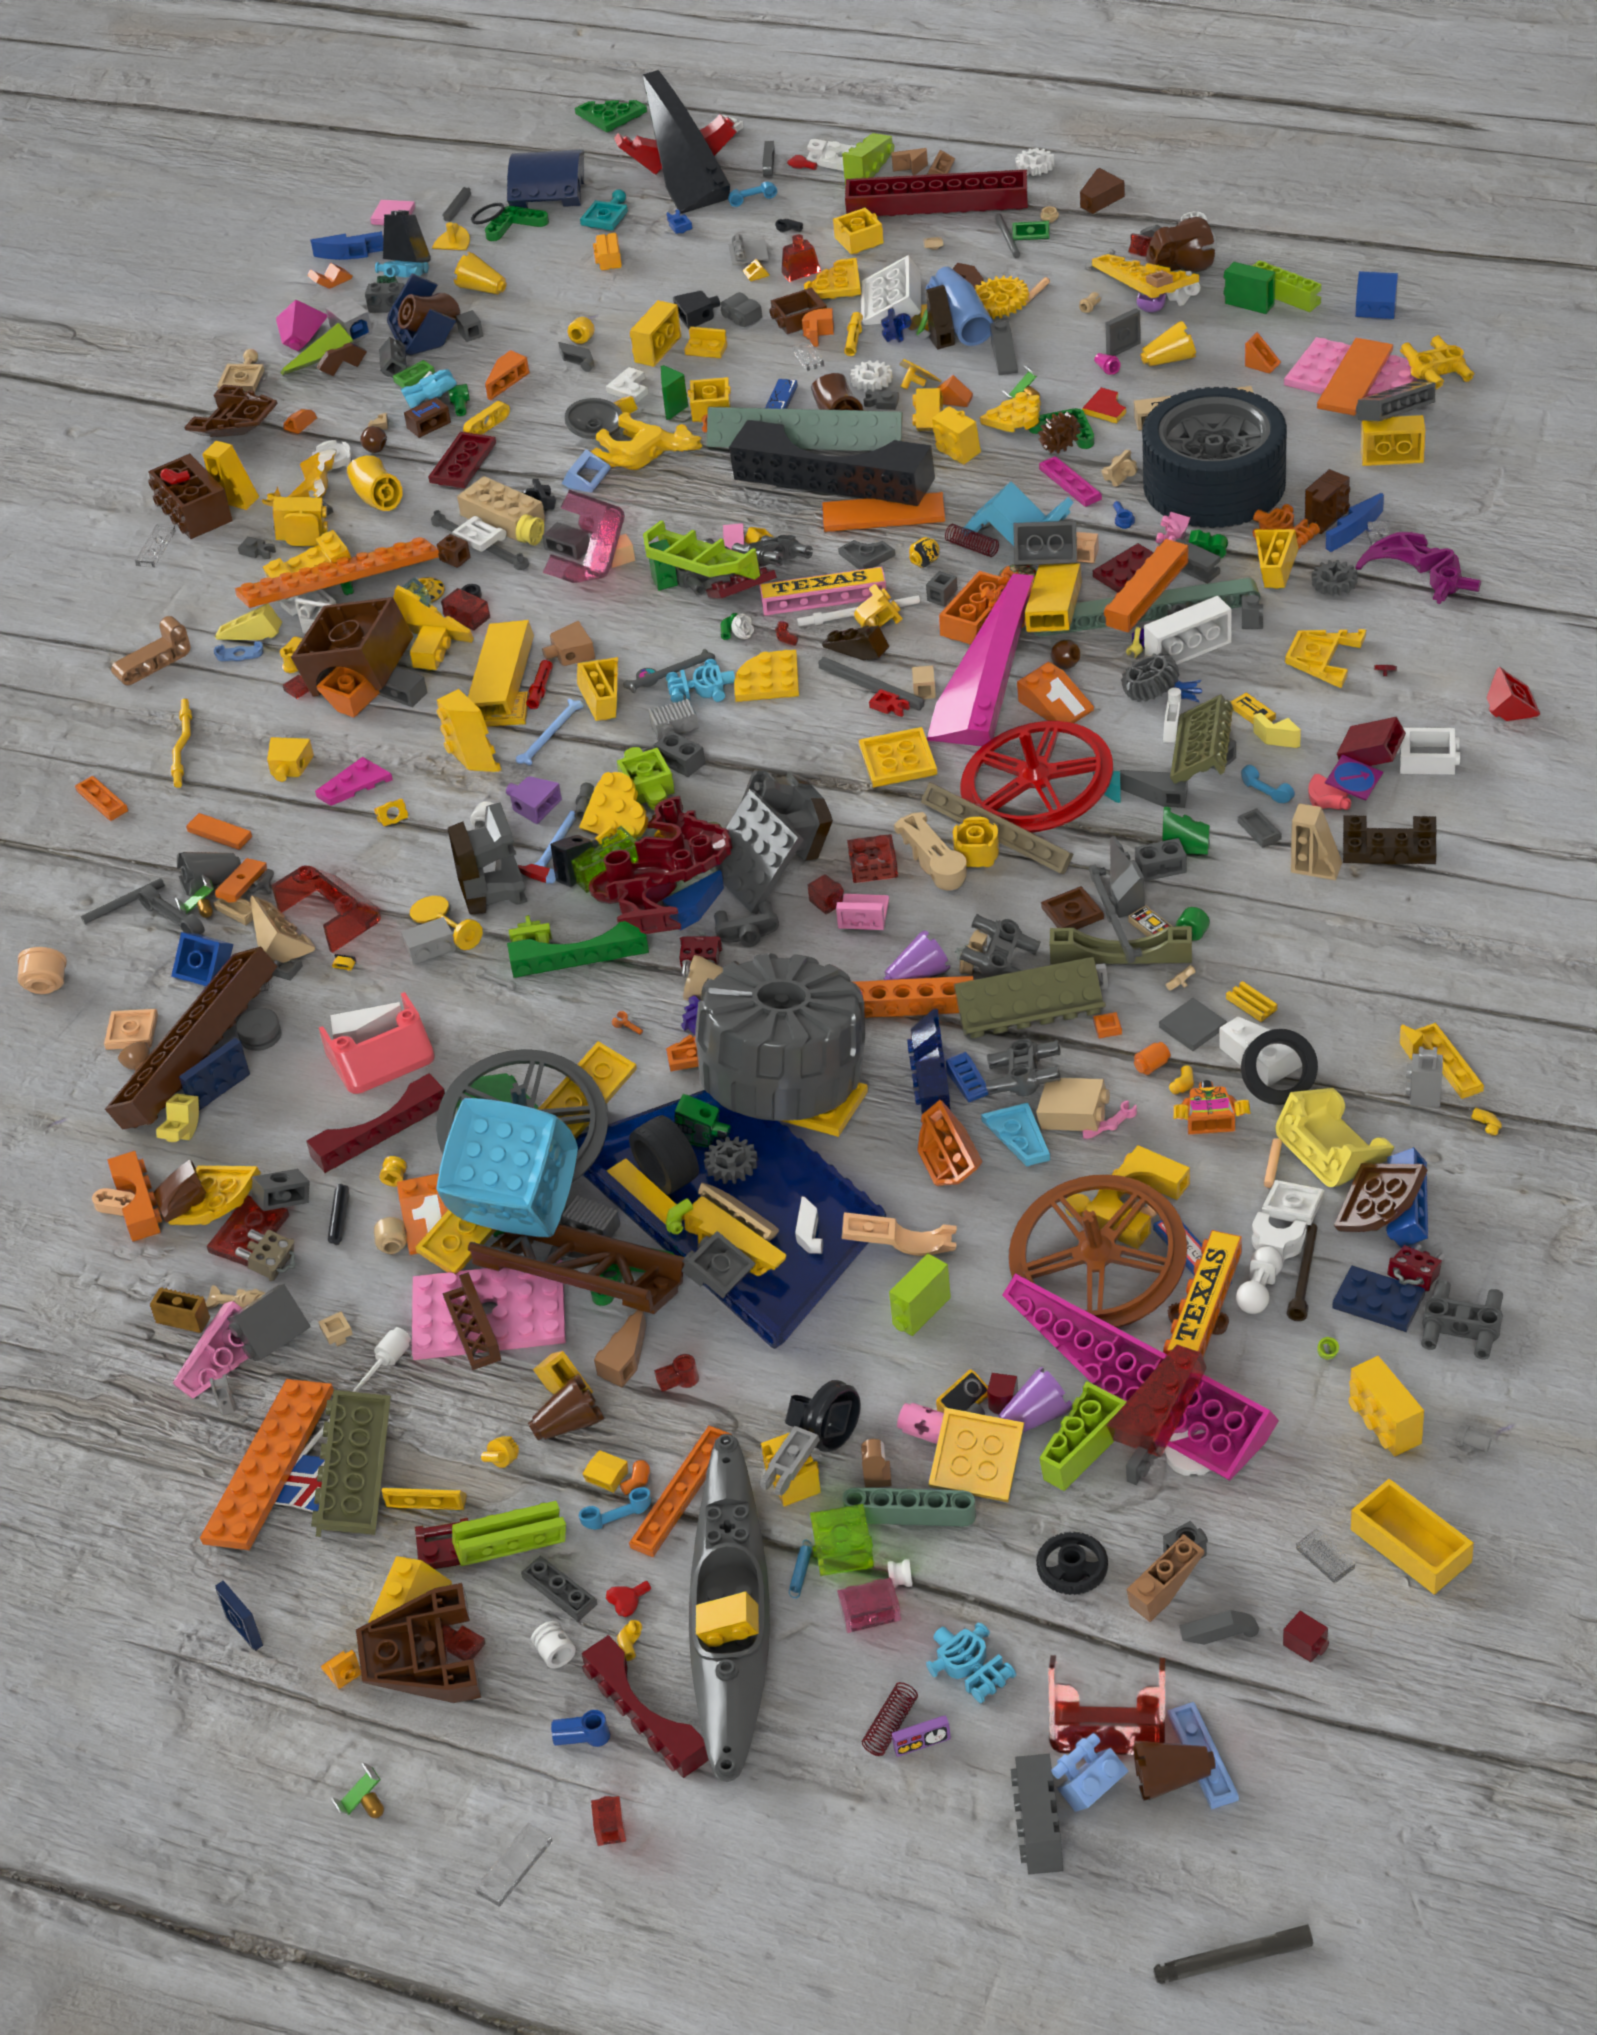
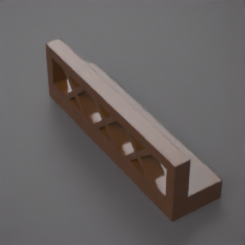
M467 1272L459 1275L462 1287L442 1294L472 1370L502 1359L497 1340L470 1274ZM461 1296L466 1298L461 1306L451 1302L452 1299ZM463 1313L473 1316L469 1323L459 1321ZM470 1331L480 1334L476 1342L466 1339ZM477 1350L488 1353V1356L474 1360L473 1357Z

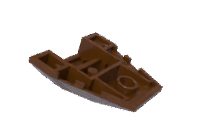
M223 384L214 394L218 407L209 418L194 416L184 428L186 431L201 436L224 437L244 435L259 426L278 402L262 394L257 396L251 390L248 392L244 391L243 387L238 385Z

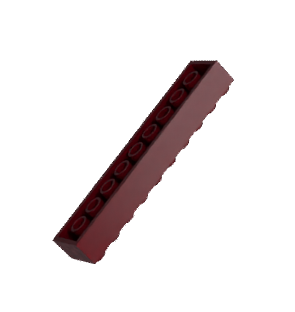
M1027 169L846 179V214L862 208H866L871 214L875 213L876 216L947 214L950 212L965 213L968 211L984 212L987 210L1002 211L1005 209L1020 210L1028 208Z

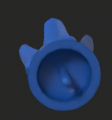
M1201 680L1178 681L1174 683L1175 686L1173 688L1181 690V699L1186 698L1200 703L1194 694H1200L1203 691L1201 688L1194 687Z

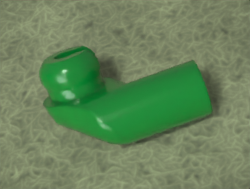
M732 613L729 617L722 620L720 630L723 640L731 638V624L738 615L737 613Z

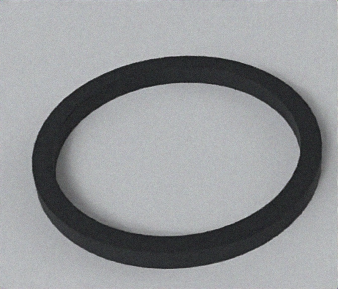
M502 203L486 205L472 215L471 221L477 225L492 221L503 213L505 207ZM495 206L501 207L492 217L475 221L476 216L482 211Z

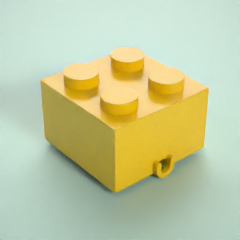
M866 208L833 219L835 239L850 254H857L860 251L874 248L884 243L882 223L877 219L875 213L871 214Z
M728 377L690 380L688 398H690L692 422H702V417L708 414V407L731 408V387L729 386Z
M948 406L932 417L935 445L940 452L945 453L963 465L981 453L976 421L966 416L964 411H957Z

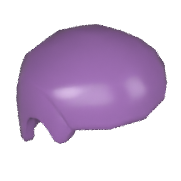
M1139 293L1137 297V306L1148 313L1160 311L1166 302V293L1160 294L1156 298H1149L1145 294L1142 296Z

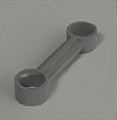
M149 885L137 894L140 903L148 911L155 909L180 926L184 933L201 935L205 932L202 922L196 915L190 914L187 916L161 898L153 886Z

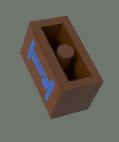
M437 397L404 412L407 429L418 438L451 423L448 406Z

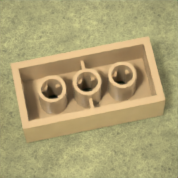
M485 476L457 496L461 516L467 519L477 516L483 522L495 528L504 529L506 536L518 541L516 538V526L524 514L531 515L534 518H541L545 522L541 501Z

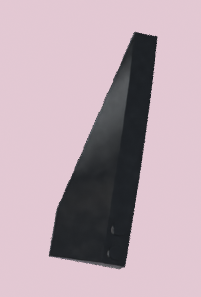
M659 70L642 74L663 177L665 179V187L680 214L728 200L730 183L675 91Z

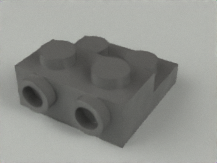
M716 1231L711 1237L705 1236L697 1246L699 1249L696 1252L690 1251L682 1261L685 1264L682 1272L700 1287L705 1283L719 1296L724 1298L753 1269L756 1263Z

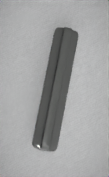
M463 187L442 214L444 221L450 222L472 193L469 187Z

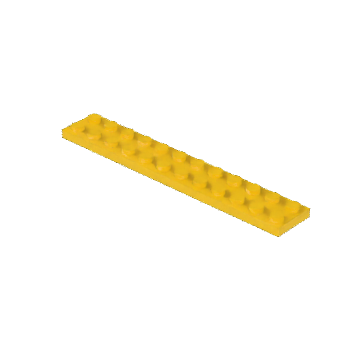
M599 1041L577 1064L596 1082L606 1104L637 1070L634 1062ZM566 1076L538 1110L588 1106V1103L580 1088ZM576 1115L557 1116V1117L560 1118V1117H568V1116H576ZM590 1122L567 1125L575 1140ZM448 1210L418 1243L415 1249L418 1254L438 1267L456 1275L472 1259V1254L468 1251L469 1243L475 1242L484 1245L496 1230L462 1220Z

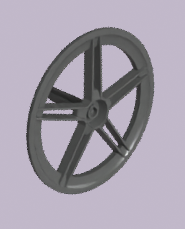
M532 1049L505 1051L476 1062L453 1081L443 1096L437 1114L436 1132L442 1155L459 1101L465 1098H472L464 1093L478 1099L501 1101L470 1086L483 1075L495 1069L514 1064H529L524 1083L522 1085H518L517 1082L512 1084L513 1088L510 1089L513 1104L536 1109L534 1105L544 1066L555 1069L570 1078L580 1088L587 1100L588 1106L541 1110L555 1116L576 1115L560 1117L566 1125L590 1122L586 1139L577 1152L572 1183L592 1166L603 1148L608 1128V1113L603 1094L593 1078L584 1069L563 1056ZM536 1064L539 1067L531 1099H527L526 1092Z

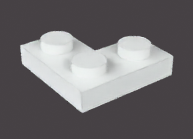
M628 367L606 386L607 393L620 398L632 396L635 403H638L648 394V388L639 384L645 379L644 372Z
M322 589L280 600L281 607L292 616L298 614L295 603L296 599L336 604V600Z

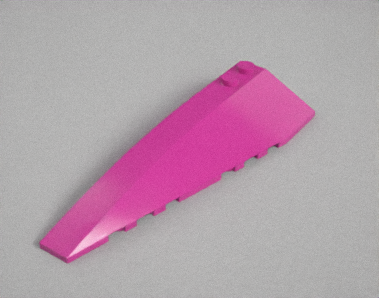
M1013 574L938 699L927 741L983 746L994 738L1034 575Z

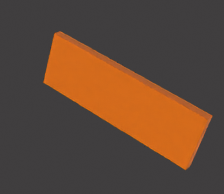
M1355 338L1319 398L1317 409L1355 416L1358 399L1366 397L1393 351V344Z
M943 492L926 493L918 506L873 498L822 502L824 532L945 522Z

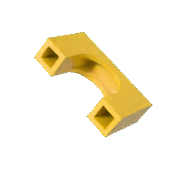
M1137 1145L1132 1153L1126 1155L1123 1164L1112 1173V1175L1124 1176L1143 1182L1161 1194L1178 1200L1190 1185V1167ZM1099 1190L1097 1196L1086 1204L1084 1210H1087L1089 1213L1091 1211L1096 1213L1100 1230L1124 1204L1120 1200L1125 1194L1124 1192ZM1133 1208L1126 1212L1112 1230L1115 1231ZM1139 1212L1118 1238V1241L1139 1249L1151 1234V1216Z

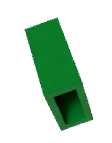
M1233 262L1225 269L1223 275L1225 279L1223 291L1225 304L1267 314L1275 305L1274 271L1238 262Z

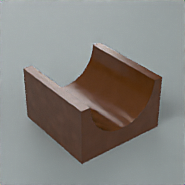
M393 597L325 605L308 629L291 659L313 697L321 695L316 686L336 667H345L358 672L373 685L375 690L383 689L414 636Z

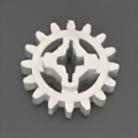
M1029 149L1028 152L1023 150L1022 154H1017L1015 158L1016 170L1027 169V175L1037 176L1038 174L1041 176V173L1047 174L1048 170H1053L1052 167L1055 166L1054 155L1051 154V151L1045 152V149Z
M871 360L865 363L861 362V366L855 365V369H851L850 374L853 387L857 386V390L863 388L864 392H867L868 389H871L872 392L878 389L882 390V386L888 387V383H891L893 378L890 365L886 366L885 362L880 364L878 360L874 363Z

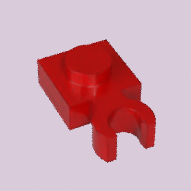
M882 689L869 701V708L885 714L893 711L895 715L900 717L904 716L903 709H910L909 701L899 700V695Z

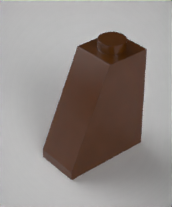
M1098 168L1080 191V208L1094 214L1125 197V181Z

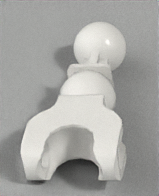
M1257 1213L1252 1224L1253 1235L1251 1242L1256 1251L1252 1254L1250 1260L1251 1281L1243 1283L1236 1293V1302L1242 1311L1249 1314H1257L1267 1307L1269 1292L1265 1286L1266 1284L1273 1285L1275 1283L1276 1276L1282 1270L1284 1260L1301 1253L1306 1238L1307 1222L1294 1220L1290 1227L1285 1229L1275 1228L1268 1222L1270 1214Z

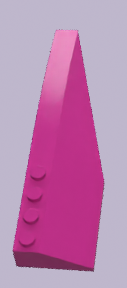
M1016 1273L1002 1294L1092 1384L1128 1402L1131 1422L1142 1433L1171 1447L1229 1481L1266 1443L1279 1422L1271 1410ZM1188 1430V1437L1172 1442L1168 1440L1174 1433H1183ZM1200 1430L1206 1431L1204 1433L1195 1435V1433Z

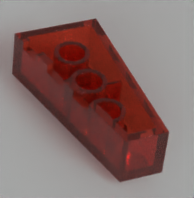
M1178 1344L1171 1350L1106 1425L1113 1441L1136 1449L1139 1446L1147 1449L1149 1454L1158 1457L1162 1456L1207 1369L1201 1352Z

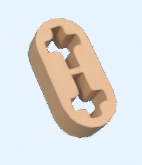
M103 1188L93 1194L92 1201L98 1212L124 1216L122 1208L127 1206L135 1195L127 1191Z

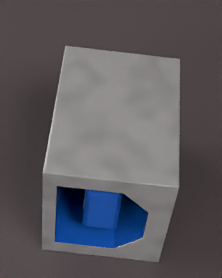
M350 297L326 308L330 329L339 323L353 339L352 343L372 334L368 311Z

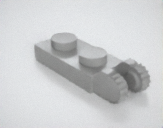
M794 1426L768 1464L769 1468L761 1479L760 1487L768 1490L774 1483L776 1474L781 1477L776 1484L775 1494L784 1495L785 1491L789 1488L791 1480H794L820 1441L819 1435Z

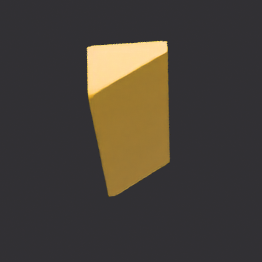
M382 1488L385 1505L389 1508L464 1510L467 1494L460 1490Z

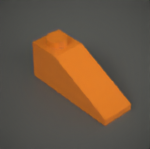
M510 350L497 359L485 382L488 400L491 401L530 373L526 356Z

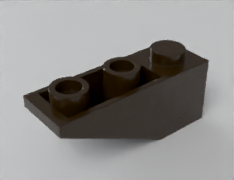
M940 285L926 289L928 328L931 333L929 339L937 350L955 345L954 326L945 286Z
M867 625L857 629L849 628L844 631L834 630L827 635V639L822 643L823 648L863 661L879 659L890 647L879 625L871 627Z

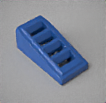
M967 1052L946 1060L947 1074L968 1103L989 1095L985 1081ZM978 1086V1088H976V1089H973V1090H971V1091L968 1090V1089H971V1088H973V1087Z

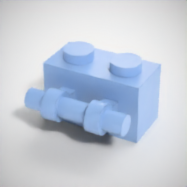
M1094 1733L1087 1739L1082 1738L1076 1744V1748L1069 1755L1064 1754L1057 1761L1058 1764L1051 1770L1057 1779L1061 1778L1064 1774L1068 1777L1057 1789L1075 1812L1089 1808L1129 1772L1111 1748L1098 1753L1094 1752V1747L1100 1743L1099 1737ZM1084 1758L1086 1763L1077 1770L1075 1764Z

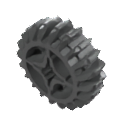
M1153 653L1151 656L1146 655L1145 658L1132 663L1131 667H1127L1126 672L1122 674L1121 682L1125 694L1131 700H1137L1138 702L1144 700L1146 702L1149 699L1154 700L1156 697L1162 696L1163 693L1175 686L1174 683L1179 681L1178 677L1180 674L1178 666L1172 657L1168 654L1159 653L1156 655Z

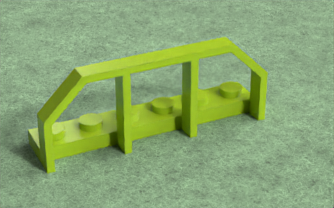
M662 520L643 533L647 558L707 577L735 573L755 580L760 576L756 549L754 548L746 554L726 549L724 539L721 538L714 544L697 540L695 530H691L686 535L668 531L665 529V523ZM658 536L659 541L666 539L670 547L665 551H660L649 547V542Z

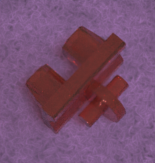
M1132 233L1128 252L1146 257L1152 237Z

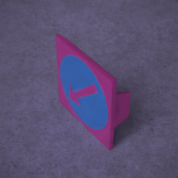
M1342 755L1325 781V784L1366 801L1383 775V771Z

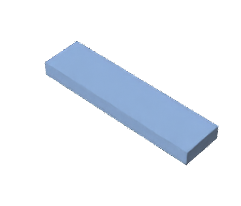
M1195 1702L1167 1710V1716L1180 1744L1206 1746L1208 1752L1213 1751L1216 1769L1211 1770V1776L1198 1781L1211 1810L1239 1801L1236 1788Z

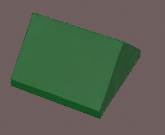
M662 365L661 385L666 420H670L688 407L685 376L683 373Z

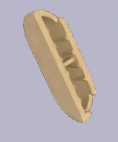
M701 1183L698 1192L701 1197L707 1198L769 1242L778 1234L779 1229L730 1194L714 1186Z

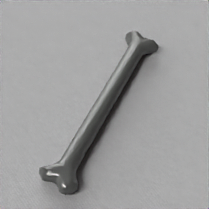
M703 649L700 655L639 679L626 680L623 683V687L635 693L637 688L662 679L670 672H680V670H685L705 662L707 659L715 660V654Z

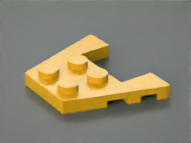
M1358 629V633H1347V630H1339L1338 633H1326V630H1298L1285 656V663L1342 688L1348 676V669L1328 665L1339 644L1361 648L1366 638V630Z

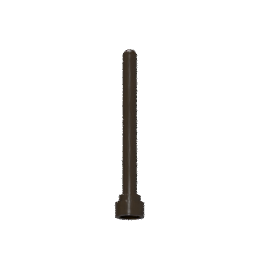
M1314 1223L1307 1227L1295 1298L1288 1303L1287 1316L1293 1321H1304L1308 1315L1309 1306L1305 1301L1318 1230L1317 1225Z

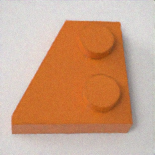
M691 1034L683 1038L681 1042L666 1048L670 1072L699 1067L695 1037Z

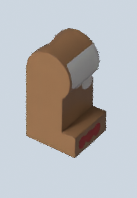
M878 1439L864 1441L861 1445L865 1488L892 1486L890 1461L885 1459L884 1443Z

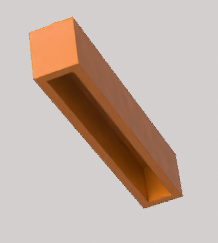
M1165 539L1160 546H1157L1155 552L1146 559L1144 565L1136 571L1131 580L1126 582L1125 587L1116 594L1113 601L1105 607L1106 626L1129 633L1189 562L1188 545Z

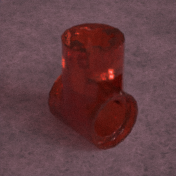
M680 1354L673 1360L672 1364L654 1370L661 1392L677 1386L691 1388L699 1381L696 1362L690 1354Z

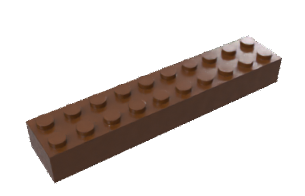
M261 946L235 953L230 957L105 1108L106 1112L122 1130L132 1127L137 1128L146 1124L151 1125L158 1119L157 1114L166 1107V1102L174 1093L183 1088L179 1076L210 1055L209 1050L223 1039L222 1034L235 1024L236 1017L248 1008L247 1004L261 992L260 988L262 985L272 979V973L278 966Z

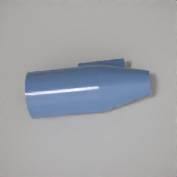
M942 267L937 271L936 277L931 276L926 289L944 285L954 331L960 342L967 346L983 343L991 336L990 323H994L973 285L952 268Z

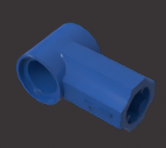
M599 1710L587 1711L582 1717L556 1719L551 1722L554 1746L588 1742L593 1747H600L606 1744L611 1736L605 1715Z

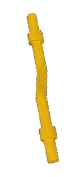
M185 698L181 700V710L179 711V719L182 721V734L172 749L173 765L171 766V775L173 776L174 787L176 788L182 787L184 767L181 764V751L191 736L190 721L192 720V711L189 708V700Z

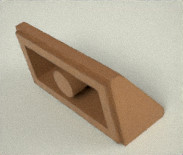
M939 150L927 175L948 174L955 158Z

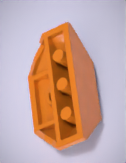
M939 1100L921 1116L922 1126L919 1133L917 1151L936 1186L960 1184L976 1171L983 1161L966 1128L945 1103Z

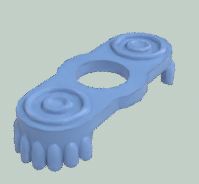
M255 641L254 646H237L226 649L221 644V646L218 645V647L214 648V654L218 661H242L258 658L263 654V644L260 641ZM238 651L245 652L242 656L234 655Z

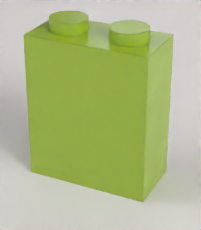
M927 1253L889 1291L892 1325L897 1330L914 1336L951 1298L948 1264Z

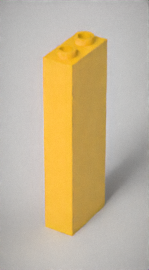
M1080 563L1038 566L1025 610L1027 632L1070 630L1082 584Z
M529 620L491 623L488 626L468 694V698L481 710L482 715L484 713V706H487L486 715L489 705L491 707L496 705L494 715L512 714L534 638Z

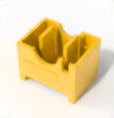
M789 1433L761 1443L765 1470L769 1468L768 1464ZM811 1454L794 1480H791L789 1488L785 1491L784 1495H778L783 1506L821 1493L818 1462H813ZM776 1474V1478L773 1483L774 1488L776 1487V1484L781 1477L778 1474Z

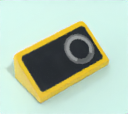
M969 1369L937 1398V1411L944 1413L945 1408L966 1411L974 1403L980 1404L988 1397V1386L975 1371Z

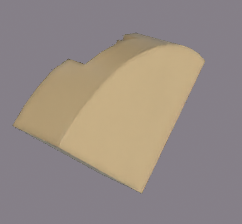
M387 413L379 414L378 418L368 423V427L377 426L382 430L388 429Z

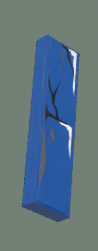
M778 379L765 408L787 409L798 387L797 380Z

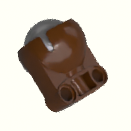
M1200 217L1186 218L1175 227H1162L1154 233L1146 254V261L1150 264L1168 267L1171 271L1179 269L1191 272L1207 270L1214 262L1217 247L1215 234L1207 221Z

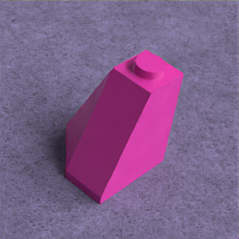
M298 300L293 301L276 317L282 344L299 351L317 332L326 320L327 314Z

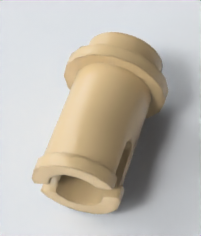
M1092 292L1087 298H1083L1079 304L1080 310L1084 313L1091 312L1093 307L1101 301V297L1095 299L1099 294Z

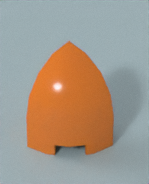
M301 409L287 418L283 423L284 430L299 434L316 420L317 416L312 410Z

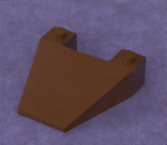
M458 1583L434 1588L356 1629L362 1682L450 1703L481 1698L478 1672L474 1660L470 1659L448 1664L443 1627L470 1621L467 1596L463 1584Z

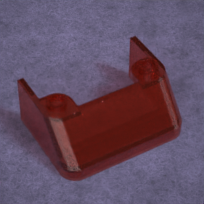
M303 865L271 885L277 908L281 913L315 891H318L334 904L335 911L339 915L323 924L331 953L376 925L381 919L379 908L336 875L312 866Z
M1056 1655L1050 1656L1048 1668L1049 1743L1055 1751L1070 1754L1082 1738L1087 1739L1092 1733L1096 1734L1100 1739V1743L1094 1747L1095 1753L1111 1748L1116 1755H1134L1133 1746H1135L1134 1742L1136 1741L1165 1743L1166 1658H1160L1159 1686L1151 1685L1142 1688L1137 1695L1136 1708L1080 1706V1697L1077 1689L1070 1684L1057 1683Z

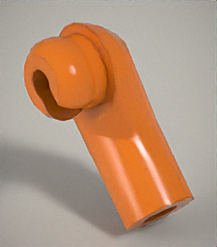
M638 1460L634 1462L632 1477L619 1484L624 1495H628L632 1490L647 1484L650 1467L646 1461Z

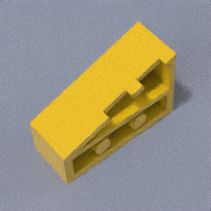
M215 441L202 453L206 470L225 489L228 505L247 510L259 498V495L233 446Z
M1295 529L1255 530L1264 588H1285L1299 550Z

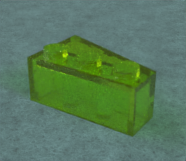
M622 826L616 829L617 833L611 838L607 836L603 838L602 844L597 848L591 847L571 861L576 882L586 893L589 892V882L591 879L606 870L603 859L608 853L615 850H625L630 853L632 862L638 861L635 841L637 840Z

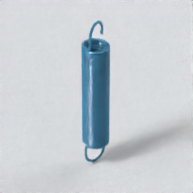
M807 1539L803 1540L802 1544H804V1541H808L811 1547L805 1545L800 1547L789 1587L790 1596V1590L799 1593L797 1597L791 1596L792 1598H798L801 1594L810 1560L812 1544Z

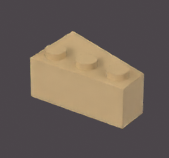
M1299 803L1292 819L1291 873L1336 880L1342 860L1322 807Z

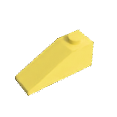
M267 603L221 625L215 638L217 640H263L267 637L273 638L279 633L282 621L270 604Z

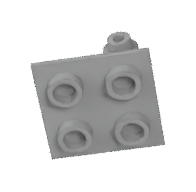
M736 233L732 236V244H728L732 265L752 263L755 259L759 262L769 260L765 239L743 242L742 235Z

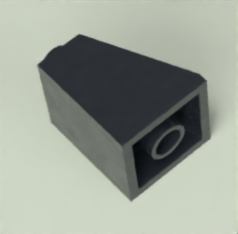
M408 210L391 211V214H384L383 259L409 262L430 261L431 256L416 215L409 214Z

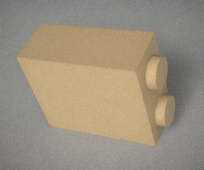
M1061 1078V1081L1046 1083L1036 1112L1041 1130L1098 1131L1100 1122H1103L1105 1118V1104H1108L1110 1100V1092L1105 1087L1104 1079Z

